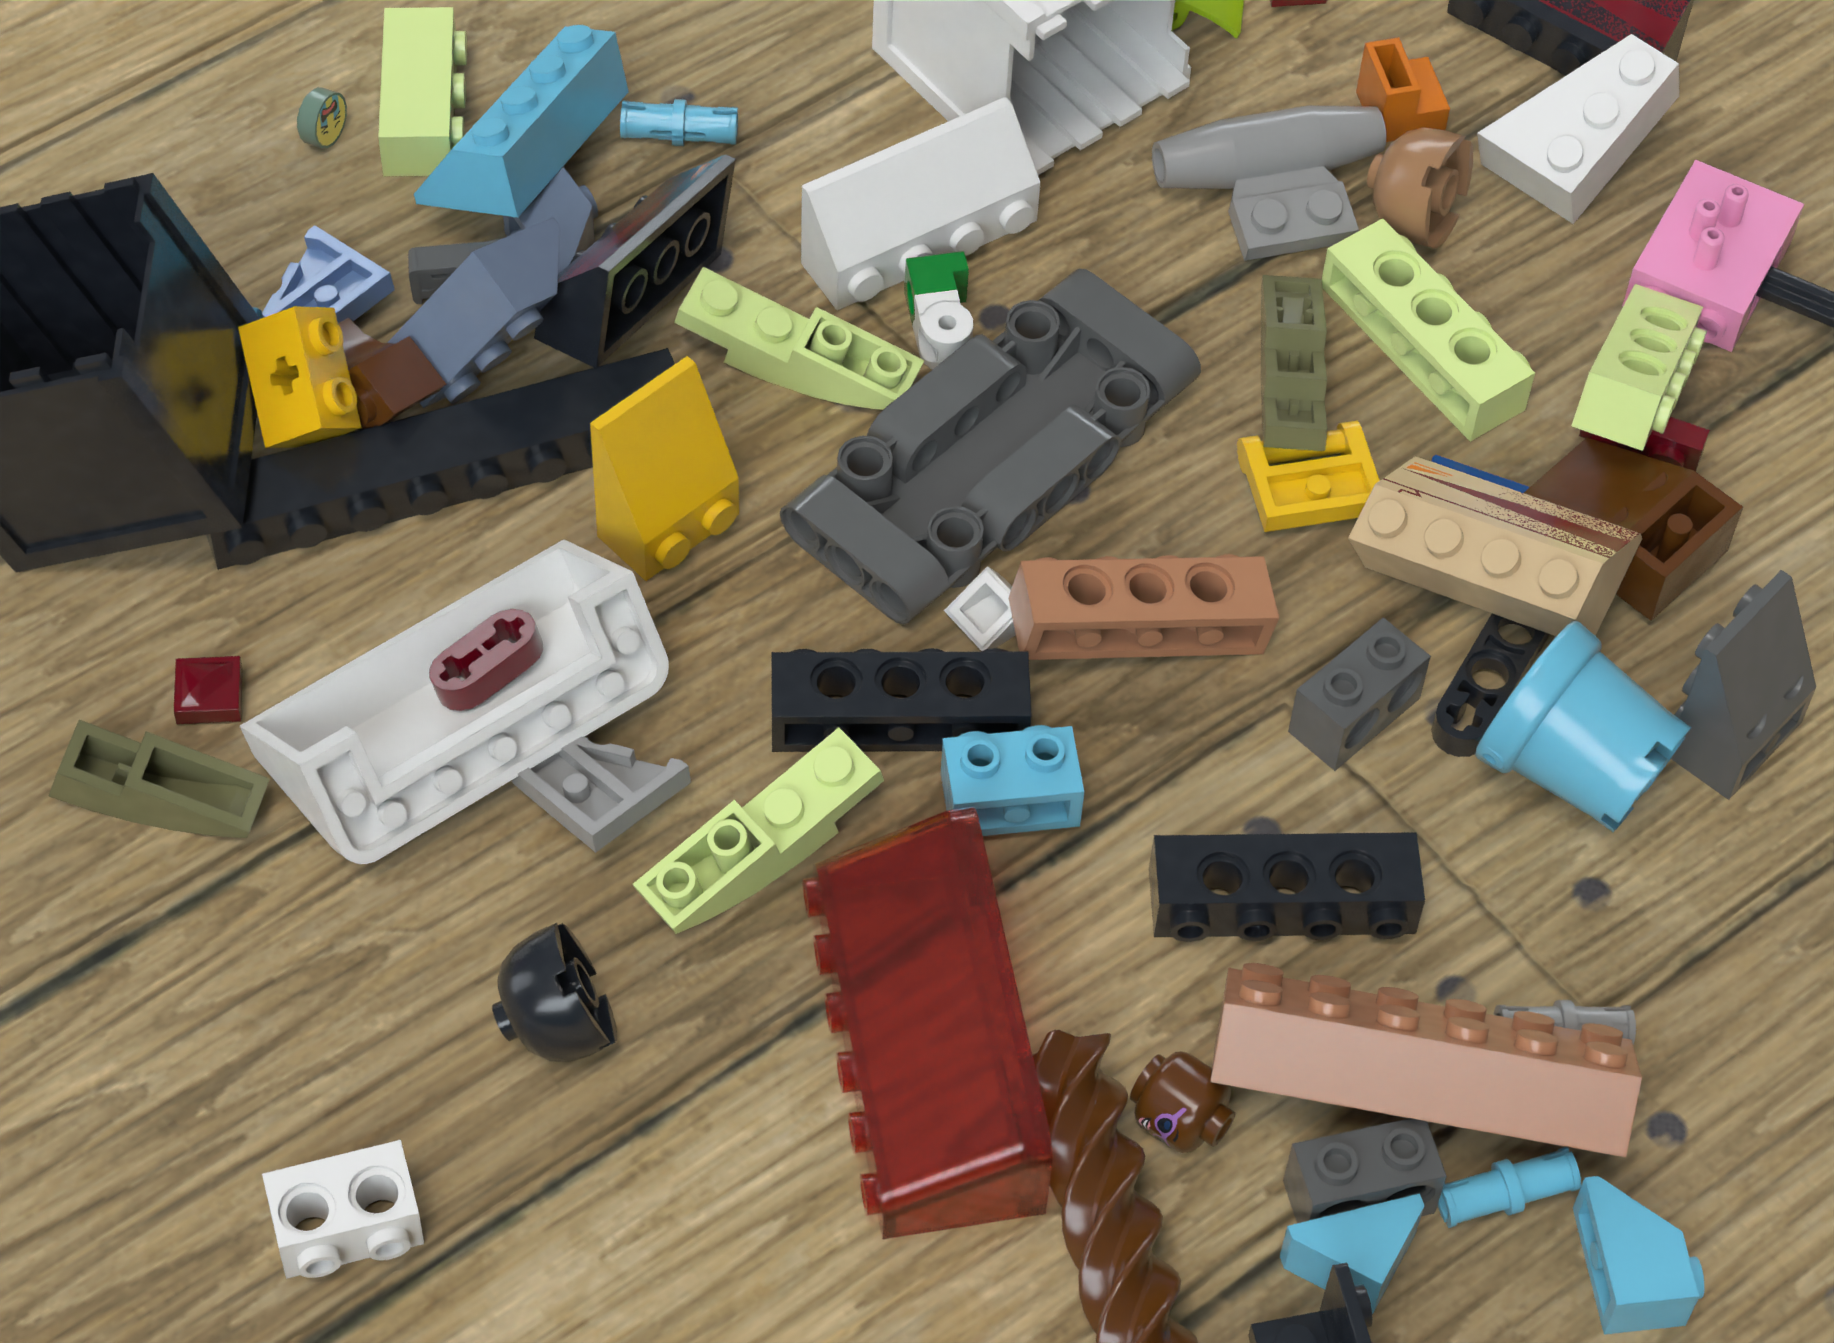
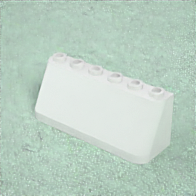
M563 539L240 725V728L257 761L328 844L349 861L357 864H368L381 859L518 777V773L528 767L530 769L561 751L562 747L581 736L585 737L653 696L660 690L667 678L669 661L633 571ZM519 609L529 613L534 619L543 641L542 654L534 665L472 709L458 711L450 710L443 706L429 678V668L433 660L486 619L500 611ZM458 676V677H457V678H459L461 681L465 680V679H464L463 677H461V676Z

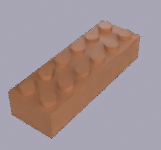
M1246 963L1243 965L1242 970L1228 968L1215 1040L1210 1082L1615 1156H1627L1642 1075L1632 1040L1622 1038L1623 1032L1616 1028L1595 1023L1583 1024L1581 1031L1554 1026L1555 1020L1551 1017L1529 1011H1517L1514 1013L1513 1018L1486 1014L1487 1008L1485 1006L1462 999H1449L1446 1001L1445 1006L1418 1002L1419 996L1417 994L1395 987H1381L1378 989L1377 994L1351 990L1350 982L1328 975H1313L1310 978V982L1284 978V972L1281 969L1261 963Z

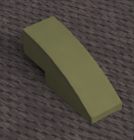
M79 719L56 773L49 797L93 812L167 830L209 836L247 838L270 778L147 731L140 743Z

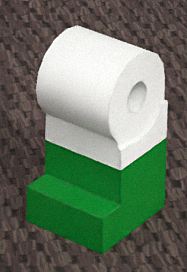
M964 251L906 259L904 294L921 359L925 360L924 364L930 369H934L973 337V318L970 312L960 305V303L967 300L969 275Z

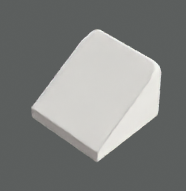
M988 566L944 610L981 651L996 648L1016 635L1008 599L1012 586L1004 577Z

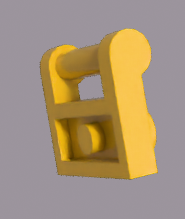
M1358 420L1338 423L1337 430L1327 431L1325 451L1264 447L1263 441L1260 440L1258 435L1238 438L1237 441L1239 465L1242 472L1247 476L1264 532L1358 518L1374 485L1380 481ZM1341 454L1340 456L1269 466L1272 463Z

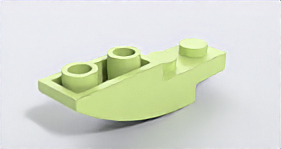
M705 267L701 269L681 304L674 322L728 349L724 363L799 393L844 405L884 410L912 387L925 361L818 307L815 308L810 319Z
M837 728L745 806L741 807L733 800L634 882L633 886L675 934L699 925L756 894L801 863L838 834L835 822L884 782L881 770L840 728Z

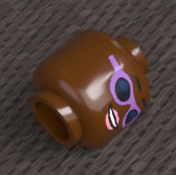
M1183 1051L1175 1052L1167 1058L1158 1054L1146 1065L1131 1090L1130 1100L1136 1103L1134 1111L1135 1120L1142 1129L1175 1151L1189 1153L1200 1147L1204 1141L1212 1147L1216 1146L1229 1130L1236 1115L1233 1110L1228 1108L1232 1093L1231 1086L1210 1082L1212 1068L1190 1053Z

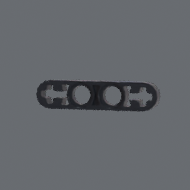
M1491 614L1438 703L1431 728L1433 740L1438 748L1447 754L1457 757H1470L1475 754L1476 748L1487 728L1519 682L1529 671L1550 634L1496 614ZM1509 624L1519 625L1529 632L1532 639L1524 644H1513L1503 639L1498 629ZM1480 669H1491L1501 674L1506 684L1498 689L1483 688L1474 681L1472 674ZM1467 703L1476 708L1471 725L1466 726L1463 731L1452 727L1453 724H1457L1466 711Z

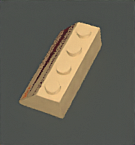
M1415 456L1374 485L1348 539L1365 568L1557 636L1572 621H1579L1596 636L1638 549L1642 536L1638 532Z

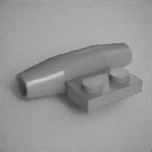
M1307 105L1221 119L1154 142L1152 147L1154 175L1161 188L1233 189L1228 213L1244 261L1329 247L1359 231L1343 181H1338L1329 170L1383 152L1386 146L1385 122L1381 111L1376 106Z

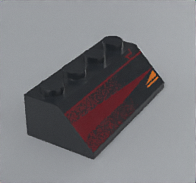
M1449 0L1447 13L1567 76L1630 34L1677 62L1694 0Z
M725 154L667 179L649 196H642L635 204L633 210L618 223H611L605 229L601 238L586 251L581 250L576 253L569 266L558 274L557 294L539 312L544 320L535 328L534 339L595 369L695 279L703 267L707 268L721 255L736 159Z

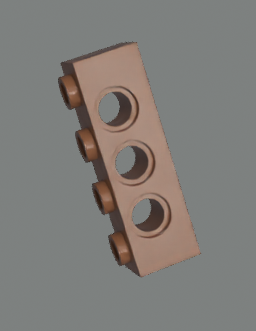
M1225 554L1217 557L1179 558L1173 555H1165L1157 558L1118 559L1112 556H1105L1086 560H1057L1045 557L1020 562L1008 597L1019 651H1028L1029 660L1264 654L1279 620L1264 556L1239 557L1233 554Z

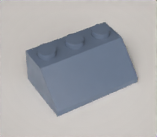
M554 217L473 251L387 342L397 343L410 336L447 385L442 390L420 403L423 408L444 398H447L451 404H454L471 394L481 384L476 376L480 372L483 373L494 368L511 354L512 350L507 344L512 339L518 340L524 337L544 320L539 312L557 294L560 225Z

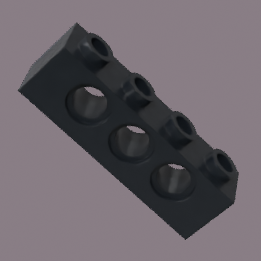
M928 648L918 652H881L875 649H860L854 652H816L810 649H797L791 652H771L772 752H810L837 728H840L862 752L942 751L943 738L958 737L961 734L972 731H980L987 734L1022 731L1025 728L1031 727L1032 717L1028 651H1007L1000 648H991L981 652H945L940 649ZM965 694V695H970V696H972V697H970V698H961V697H957V696H955V695ZM830 695H841V696H844V697H843V698H830V697H827V696H830ZM892 695H905V696H908V697H907V698H895V697H892Z
M1417 832L1154 835L1148 870L1154 937H1173L1183 942L1199 941L1206 937L1239 936L1248 941H1261L1272 936H1306L1313 940H1328L1338 935H1372L1378 939H1394L1404 934H1416L1425 904ZM1341 887H1354L1360 890L1362 893H1350L1345 891ZM1222 888L1231 894L1219 895L1209 889ZM1275 888H1290L1294 890L1296 894H1285L1276 890Z

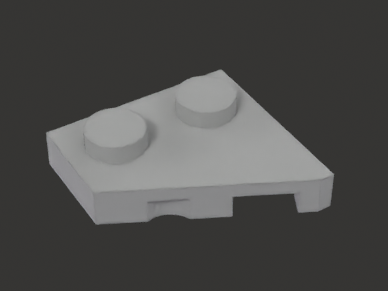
M582 736L562 747L561 751L530 769L528 767L518 773V777L512 780V783L595 853L691 783L689 766L682 760L670 758L666 767L636 760L635 751L632 748L611 743L599 745L592 743L588 738Z

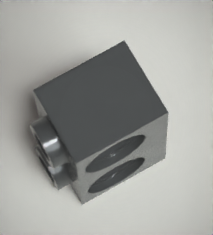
M1383 617L1297 689L1288 732L1336 771L1420 699L1431 656Z
M1409 1118L1293 1143L1283 1183L1296 1222L1301 1223L1419 1193L1424 1203L1421 1216L1434 1214L1447 1176L1427 1121Z

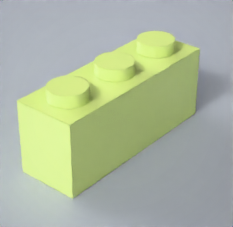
M453 7L384 8L378 132L383 176H429L465 135L464 117L455 116V108H466L465 73L456 72L457 66L467 65L466 31H456Z

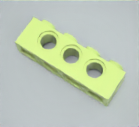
M1382 218L1327 248L1321 280L1322 289L1470 442L1526 410L1535 372L1531 369L1527 359L1520 352L1512 350L1492 329L1486 317L1480 312L1474 311L1454 291L1450 281L1444 275L1436 273L1416 252L1408 238L1399 235Z
M1635 284L1588 374L1571 426L1642 451L1652 430L1663 434L1671 412L1676 407L1682 388L1686 385L1693 364L1695 365L1707 333V330L1697 327L1703 306Z

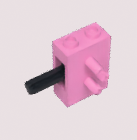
M1695 160L1635 264L1622 306H1624L1635 284L1703 306L1697 327L1707 330L1704 342L1711 343L1730 352L1735 347L1761 298L1834 328V292L1777 269L1792 242L1804 204Z

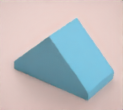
M1420 1193L1287 1226L1280 1252V1259L1284 1269L1325 1290L1332 1265L1347 1262L1354 1285L1363 1284L1365 1286L1373 1314L1415 1237L1424 1209Z

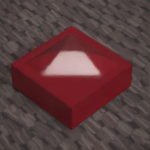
M240 656L176 659L174 716L176 724L241 722L243 667Z

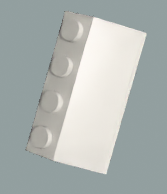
M1005 96L802 185L801 264L837 311L858 301H867L876 296L880 291L904 281L907 258L964 251L965 256L975 252L980 246L1004 235L1018 233L1031 223L1037 221L1040 180L1015 110L1009 99Z

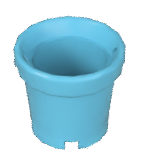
M1572 621L1553 639L1511 693L1484 733L1476 748L1475 756L1501 773H1509L1512 770L1516 771L1593 817L1614 832L1634 809L1632 804L1635 800L1638 801L1659 776L1692 727L1669 712L1600 652L1602 648L1601 641L1579 621Z

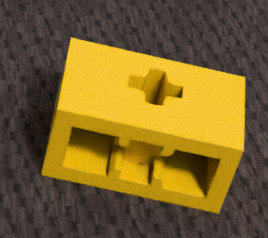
M293 306L238 327L265 448H296L362 428L357 410V395L351 383L344 353L343 334L337 322L334 308Z

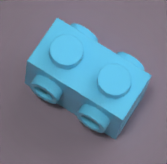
M1036 725L1025 728L1022 731L993 734L972 731L961 734L958 737L943 738L940 774L951 839L1080 827L1084 787L1072 726L1051 728L1045 725Z

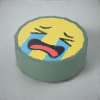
M317 87L303 99L297 116V130L300 139L304 143L320 148H329L338 140L347 116L346 101L341 93Z

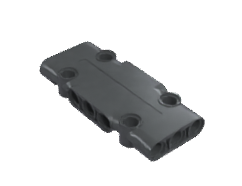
M1079 268L1069 274L1038 301H1022L1014 305L1007 313L1005 331L993 341L983 334L971 338L889 404L873 421L867 436L854 437L841 446L837 457V467L828 475L820 476L781 508V522L790 537L801 548L896 623L904 625L909 623L950 587L957 588L970 584L979 575L981 561L997 547L1004 552L1011 551L1101 476L1114 461L1120 447L1131 446L1138 442L1144 435L1146 421L1199 377L1201 364L1196 353L1183 339L1095 274L1086 269Z

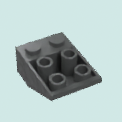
M1780 570L1763 589L1756 584L1753 585L1737 604L1733 612V617L1735 618L1725 628L1717 623L1706 633L1695 651V656L1700 658L1701 661L1689 675L1682 688V692L1688 695V697L1674 714L1692 728L1686 734V738L1671 759L1728 800L1802 723L1816 689L1793 579L1783 570Z

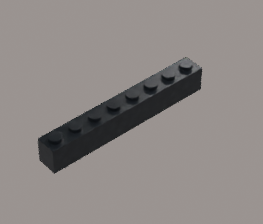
M668 348L598 366L596 369L583 370L385 423L380 426L370 427L251 459L243 527L206 535L217 569L234 565H248L263 557L296 548H310L325 540L358 531H372L387 523L417 515L434 514L449 506L475 499H489L504 491L537 482H551L563 475L592 468L590 423L672 367L675 363Z

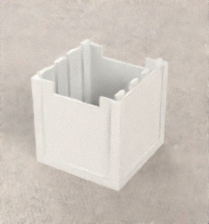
M874 0L872 49L947 121L1006 96L1013 105L1038 175L1053 167V159L1074 146L1082 150L1101 139L1103 135L1101 130L1113 123L1121 127L1142 115L1141 107L1159 96L1164 95L1169 99L1189 87L1191 66L1188 64L1190 47L1171 31L1175 0Z

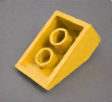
M688 356L590 423L597 537L645 581H648L664 568L671 569L680 564L692 548L710 535L723 533L739 515V477L697 365Z

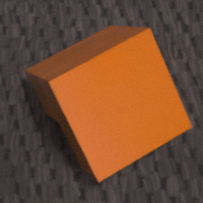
M1399 37L1365 43L1356 93L1362 106H1376L1381 111L1386 128V142L1395 141L1407 131L1419 128L1446 130L1450 107L1429 57L1409 60Z

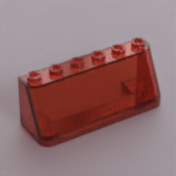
M975 807L946 810L814 863L813 877L802 879L804 904L808 918L819 917L822 934L813 936L815 960L818 974H830L834 992L825 993L826 1016L830 1033L842 1032L845 1051L836 1053L837 1072L841 1092H854L857 1112L848 1113V1126L853 1153H866L869 1173L860 1174L861 1196L866 1216L877 1214L882 1239L1046 1214L1052 1172L1050 1132L981 826Z

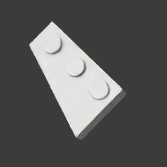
M1630 34L1479 131L1477 136L1481 164L1574 224L1679 97V63Z

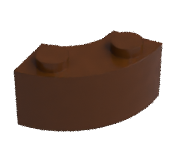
M350 318L338 323L343 334V348L351 383L357 395V410L362 427L357 430L380 426L438 393L447 385L410 336L397 343H381L364 334Z

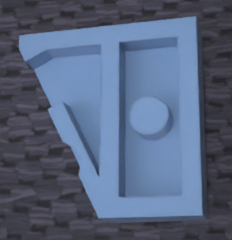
M314 225L307 231L304 237L307 250L299 263L290 262L281 278L282 286L276 293L272 294L262 312V318L293 306L334 308L338 323L347 318L354 321L395 290L391 274Z

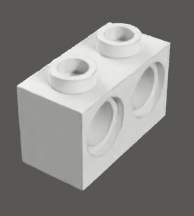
M401 1140L262 1174L286 1279L299 1275L307 1278L322 1277L333 1273L343 1264L367 1258L374 1260L393 1259L405 1254L410 1247L424 1244L419 1211ZM378 1200H388L395 1203L392 1208L382 1213H370L364 1210L369 1204ZM319 1217L326 1220L320 1227L313 1230L303 1231L295 1228L299 1222L306 1218Z

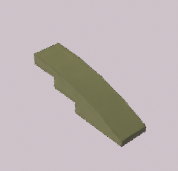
M1262 275L1261 406L1264 447L1325 451L1328 430L1325 410L1327 373L1324 354L1327 327L1321 279Z

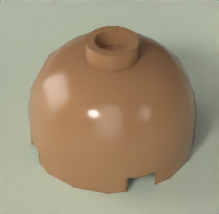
M1419 128L1407 131L1389 145L1384 155L1377 154L1368 171L1367 185L1373 189V204L1379 219L1383 218L1399 235L1405 236L1412 243L1436 249L1443 244L1455 227L1460 215L1449 212L1456 194L1467 196L1473 168V146L1471 141L1465 140L1466 136L1453 132Z

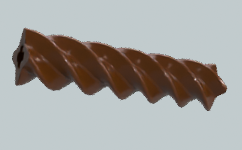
M1061 1030L1050 1031L1047 1033L1039 1051L1021 1061L1018 1067L1026 1083L1029 1085L1030 1113L1034 1127L1042 1143L1045 1145V1168L1049 1184L1059 1205L1062 1207V1232L1067 1250L1079 1270V1295L1084 1314L1091 1328L1097 1334L1096 1343H1198L1197 1337L1189 1329L1170 1317V1312L1180 1292L1181 1279L1179 1273L1152 1253V1247L1163 1224L1161 1210L1134 1190L1146 1156L1143 1148L1137 1142L1125 1136L1117 1129L1118 1120L1128 1100L1126 1087L1099 1068L1103 1055L1110 1044L1111 1034L1103 1033L1078 1037Z

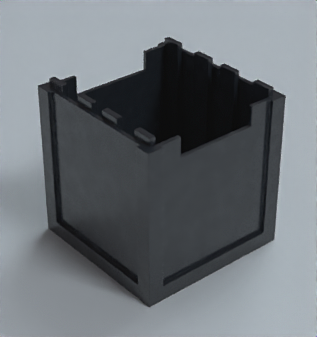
M154 173L105 183L104 189L72 195L69 191L43 197L40 203L21 207L19 203L0 207V556L15 572L243 527L257 410L238 327L259 320L260 317Z

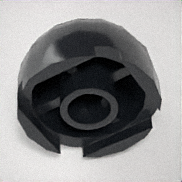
M555 923L540 929L513 947L503 960L497 979L501 1001L492 1005L496 1023L508 1041L519 1037L528 1051L554 1062H571L585 1058L617 1041V1027L607 995L597 996L590 978L597 973L580 942L565 924L558 925Z

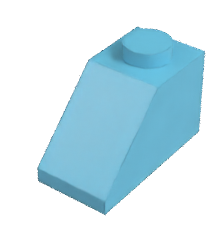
M1585 1177L1574 1203L1573 1212L1604 1335L1686 1326L1698 1299H1701L1704 1295V1275L1699 1259L1696 1256L1689 1257L1683 1232L1601 1177Z

